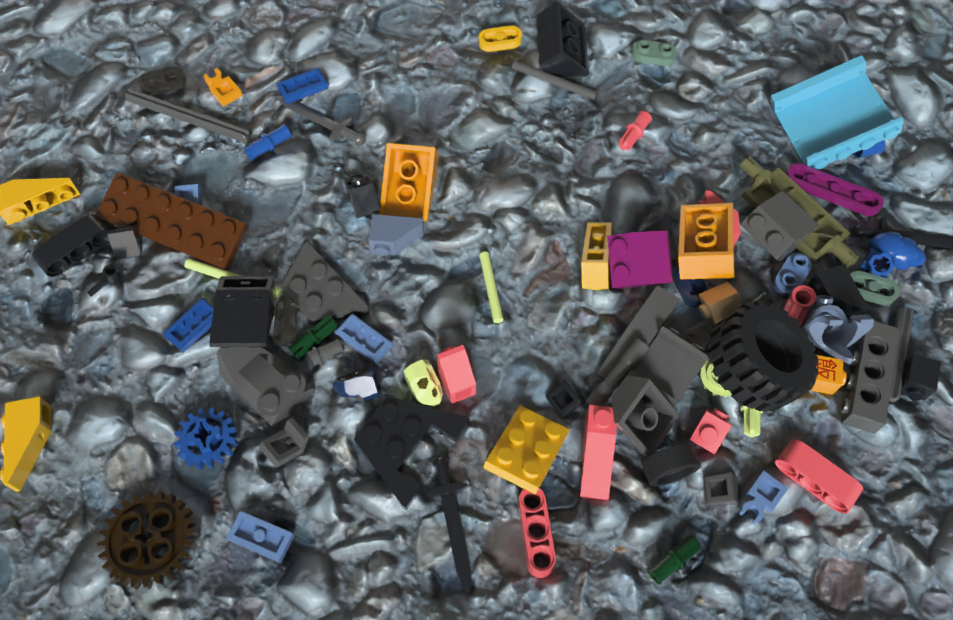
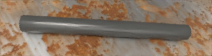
M515 60L513 62L512 69L594 101L598 95V92L519 61Z

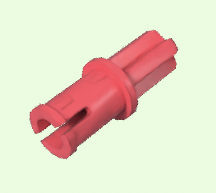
M640 111L633 123L627 125L626 132L618 142L621 150L629 151L637 139L643 137V131L652 121V116L648 112Z

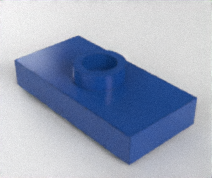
M319 68L276 83L277 89L286 105L328 89V83Z
M201 298L163 333L164 337L184 353L211 328L214 307L204 298Z

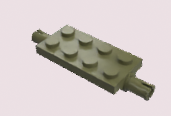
M751 156L740 164V169L744 170L754 180V184L745 190L742 198L754 209L783 191L820 225L796 248L800 253L806 255L812 264L827 253H832L845 264L846 268H849L860 258L843 242L851 233L780 168L773 172L768 169L765 170Z

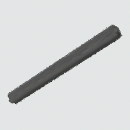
M132 88L128 89L127 93H125V97L130 103L243 143H247L251 138L250 130Z

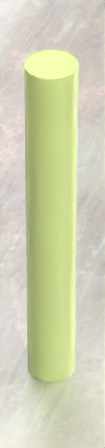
M482 252L479 254L493 322L501 323L503 315L488 252Z

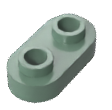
M638 40L634 43L631 54L634 60L641 63L669 66L675 62L677 49L669 43Z
M854 271L850 274L855 284L859 287L858 290L865 301L886 306L892 304L900 295L899 286L891 279L863 271Z

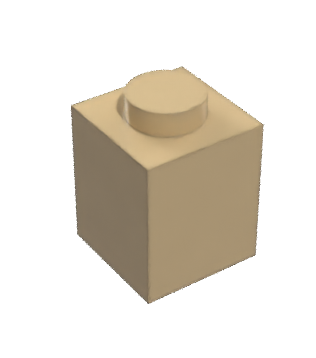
M728 282L699 294L702 304L699 305L700 313L705 320L709 319L714 326L742 306L739 292Z

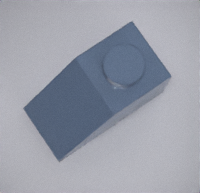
M373 214L368 239L371 253L380 256L397 255L423 237V218Z

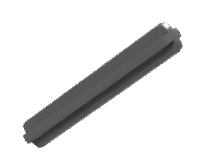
M900 307L896 312L894 327L900 329L890 402H896L900 399L914 313L912 309Z

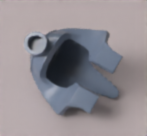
M818 295L816 296V308L809 314L803 329L806 330L809 341L813 342L816 348L847 364H851L854 356L848 350V347L872 329L874 319L869 315H853L850 317L853 322L850 323L843 310L833 305V297Z

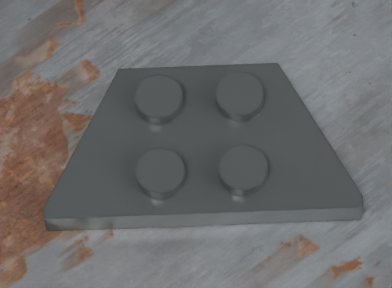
M306 242L280 286L282 292L313 326L326 316H331L334 320L346 318L345 315L356 312L365 314L369 312L366 303L319 253Z

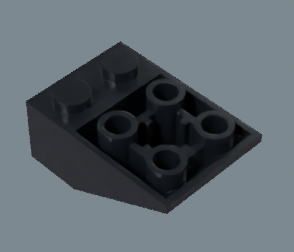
M274 276L220 277L215 292L209 341L210 347H266L277 304Z

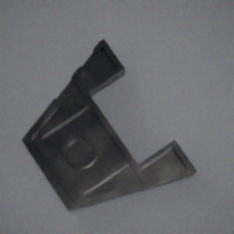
M387 396L355 436L354 442L383 479L388 489L394 494L402 508L407 511L422 489L421 486L400 473V469L432 427L452 441L457 442L470 424V419Z

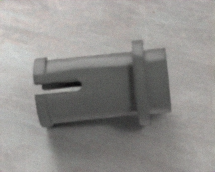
M337 338L317 348L312 346V350L307 351L313 366H322V362L344 354L341 343Z

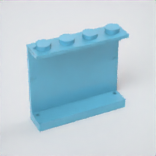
M862 55L771 95V109L802 164L820 170L833 161L846 159L852 153L859 150H867L880 141L895 138L902 132L904 119L902 117L894 119L865 73L866 61Z

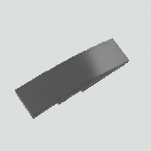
M657 285L618 340L596 376L605 380L636 338L649 347L680 299Z

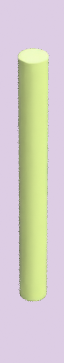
M190 258L185 262V268L218 279L221 276H242ZM275 287L276 298H280L282 289Z

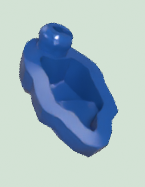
M898 232L879 233L868 242L870 249L872 248L892 256V259L895 260L894 267L900 270L921 266L927 260L926 254L918 247L915 240L904 237Z

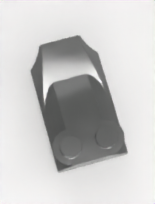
M268 345L258 348L230 347L217 350L216 355L219 363L220 377L273 429L315 393L313 387L306 382L303 375L290 367Z

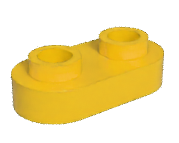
M516 26L485 29L479 34L478 44L482 50L487 52L517 48L522 43V31Z

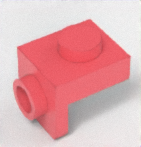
M714 408L713 411L706 409L690 440L715 454L732 426V422L728 420L729 415L717 408Z

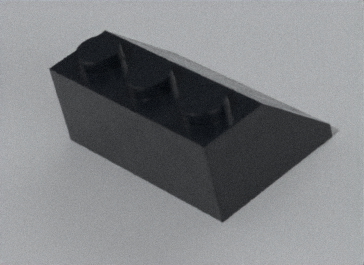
M556 1L537 15L539 66L544 71L558 77H586L589 75L585 24Z

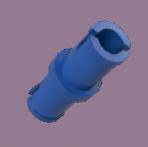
M282 124L268 134L263 133L260 135V139L244 147L243 150L248 158L253 161V159L268 150L270 152L275 150V146L292 136L286 125Z

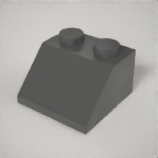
M783 191L759 205L740 224L776 260L781 262L820 226Z
M626 376L612 395L614 423L645 458L655 453L680 415L648 378Z

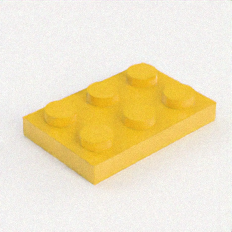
M520 405L486 459L483 468L536 495L570 429Z

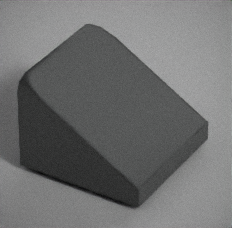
M732 472L703 476L707 505L741 504L738 479Z

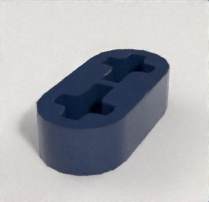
M678 262L672 272L673 281L683 301L688 306L697 308L702 304L700 297L697 298L696 295H690L692 290L695 294H701L707 291L708 288L703 279H680Z

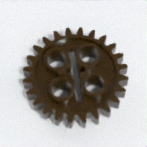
M147 490L144 499L135 493L133 503H129L125 499L122 500L124 509L113 508L112 510L116 517L114 519L105 518L104 520L110 525L109 529L99 531L100 534L106 537V540L97 543V546L105 549V551L98 555V558L107 561L102 568L108 572L112 571L109 575L110 578L114 580L120 578L119 584L126 587L131 582V587L136 590L140 588L141 584H143L144 588L150 590L153 581L162 587L164 586L165 576L175 580L174 570L177 568L185 571V567L181 562L184 559L192 560L193 557L187 552L189 549L198 547V545L191 541L192 538L199 536V532L191 529L198 524L194 518H189L193 511L189 507L185 508L186 503L183 500L179 499L176 501V497L172 493L166 497L165 493L161 490L157 492L155 497L153 493ZM151 514L149 521H147V515ZM165 517H169L168 524L163 528H159L160 521ZM139 521L137 529L129 533L131 524ZM164 546H169L167 555L158 559L160 549ZM138 550L137 558L133 562L128 563L130 553ZM150 557V564L146 566L148 559Z

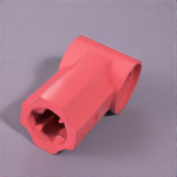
M800 285L792 291L786 300L783 309L788 312L791 318L795 317L800 322L799 326L802 325L810 308L815 303L816 293L812 288ZM796 299L802 300L804 304L799 303Z

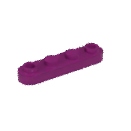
M793 164L786 173L806 193L862 215L874 216L883 207V198L877 192L807 165Z

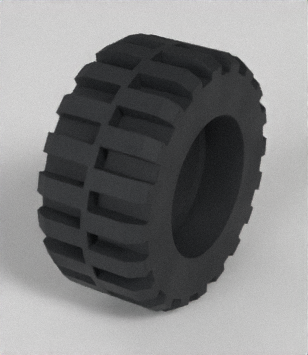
M761 301L745 303L718 322L710 333L708 350L711 352L708 357L709 362L714 366L712 371L715 377H719L722 383L720 385L723 389L728 390L731 393V397L736 401H742L744 406L751 409L755 408V410L762 412L776 411L807 394L815 385L819 369L816 368L818 356L814 354L815 347L813 342L809 341L808 333L798 325L800 322L795 317L791 318L783 308L778 309L775 304Z

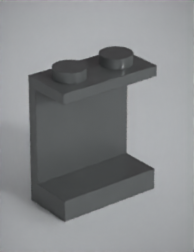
M662 326L657 337L649 346V350L627 376L650 379L674 408L709 357L701 346L695 343L689 344L683 340V336L673 328L667 329Z

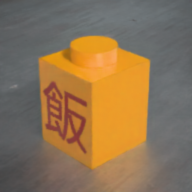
M817 355L818 365L816 368L819 369L815 385L810 391L833 395L846 382L847 374L843 370V361Z

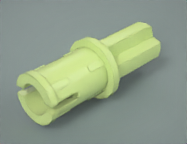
M742 405L744 435L749 437L759 436L761 433V413L763 412Z

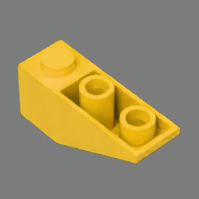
M70 178L14 179L0 185V215L8 225H11L64 201H68L80 195V192Z
M40 396L5 403V414L2 415V425L5 429L4 440L1 442L4 467L0 470V477L4 485L16 492L22 490L52 432V406Z

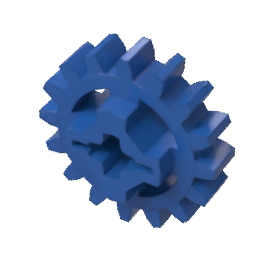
M201 408L196 417L191 413L188 414L189 422L180 421L179 424L183 427V430L175 431L174 435L180 440L174 442V446L179 450L178 456L182 460L185 459V463L191 467L195 464L199 470H202L204 465L207 464L210 469H214V462L219 461L223 465L225 463L223 458L225 455L233 456L230 447L238 446V442L233 438L238 435V431L233 427L235 423L231 417L227 418L224 411L219 412L217 415L216 410L210 408L208 414H206ZM211 423L219 424L222 427L220 428L218 425L211 426ZM193 449L195 452L201 451L202 455L195 454L190 450Z

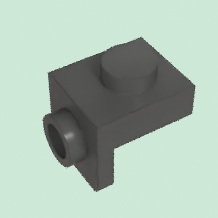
M291 418L287 420L284 430L261 441L259 448L277 468L301 455L305 450L309 437L306 430Z

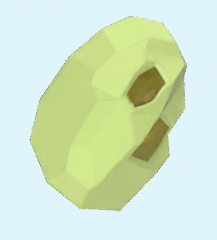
M421 359L409 365L404 370V377L416 401L421 405L431 408L438 406L443 392L429 360Z

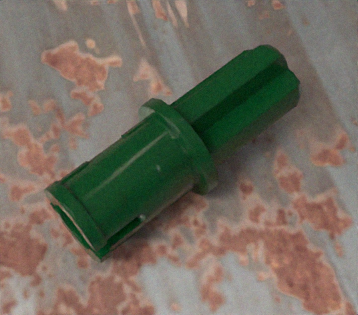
M326 316L310 330L306 329V333L287 348L297 360H300L307 351L311 350L312 346L317 345L319 347L321 345L319 342L332 333L338 325L331 316Z
M689 535L672 550L667 549L665 551L666 555L647 569L651 579L660 585L677 569L682 570L684 568L683 564L701 549L699 541Z

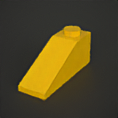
M587 223L581 261L582 289L600 290L608 289L610 260L607 236L612 235V223Z

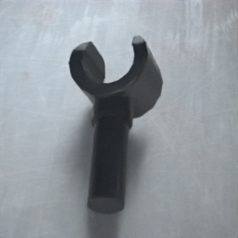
M110 264L103 268L104 278L87 292L91 297L107 284L115 285L120 282L121 275L119 271L115 272L114 265Z

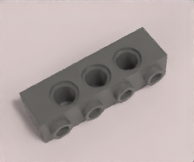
M874 321L872 329L855 342V348L851 352L854 360L851 364H848L851 365V371L847 375L844 384L847 394L840 406V413H843L841 424L873 434L886 425L900 334L899 328ZM861 396H864L868 400V402L863 400Z

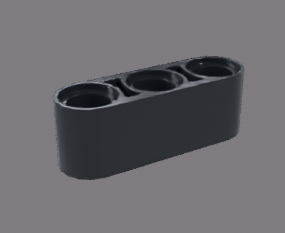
M94 214L86 215L35 248L32 257L47 276H58L109 242L107 236L109 229L98 216Z

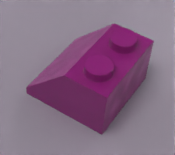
M668 231L630 232L607 236L612 288L627 289L673 283Z

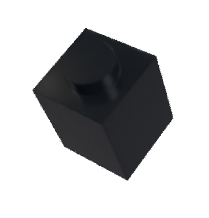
M913 353L906 360L901 393L906 394L911 399L926 400L937 391L941 362Z

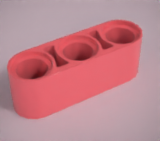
M791 439L775 461L780 471L837 512L849 513L863 491V486L856 479L800 440Z
M540 488L536 495L524 489L519 496L518 513L526 564L532 576L544 578L551 573L556 562L546 497ZM526 498H534L538 501L539 506L537 508H529L524 504V500ZM532 526H538L543 530L544 535L540 538L532 537L528 529ZM537 555H543L548 559L549 566L539 568L534 564L533 558Z

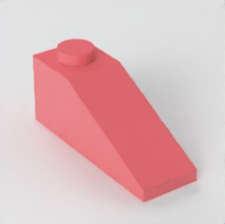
M589 405L585 416L580 497L609 499L617 425L614 423L612 407Z

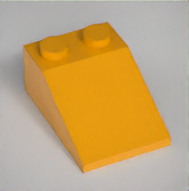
M387 143L380 201L381 212H379V215L423 218V221L428 222L440 155L435 147Z
M733 203L681 205L678 251L680 279L734 278Z

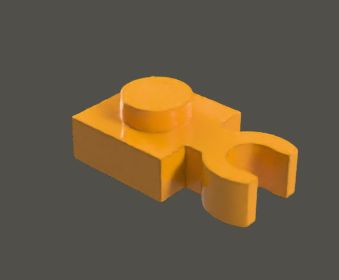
M214 69L216 74L214 78L208 77L207 74L204 75L211 94L222 107L242 97L239 87L229 76L223 78L219 69Z

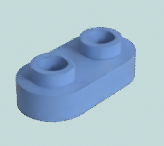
M802 253L790 254L773 281L772 286L775 293L783 298H788L796 287L804 283L812 268L811 260Z

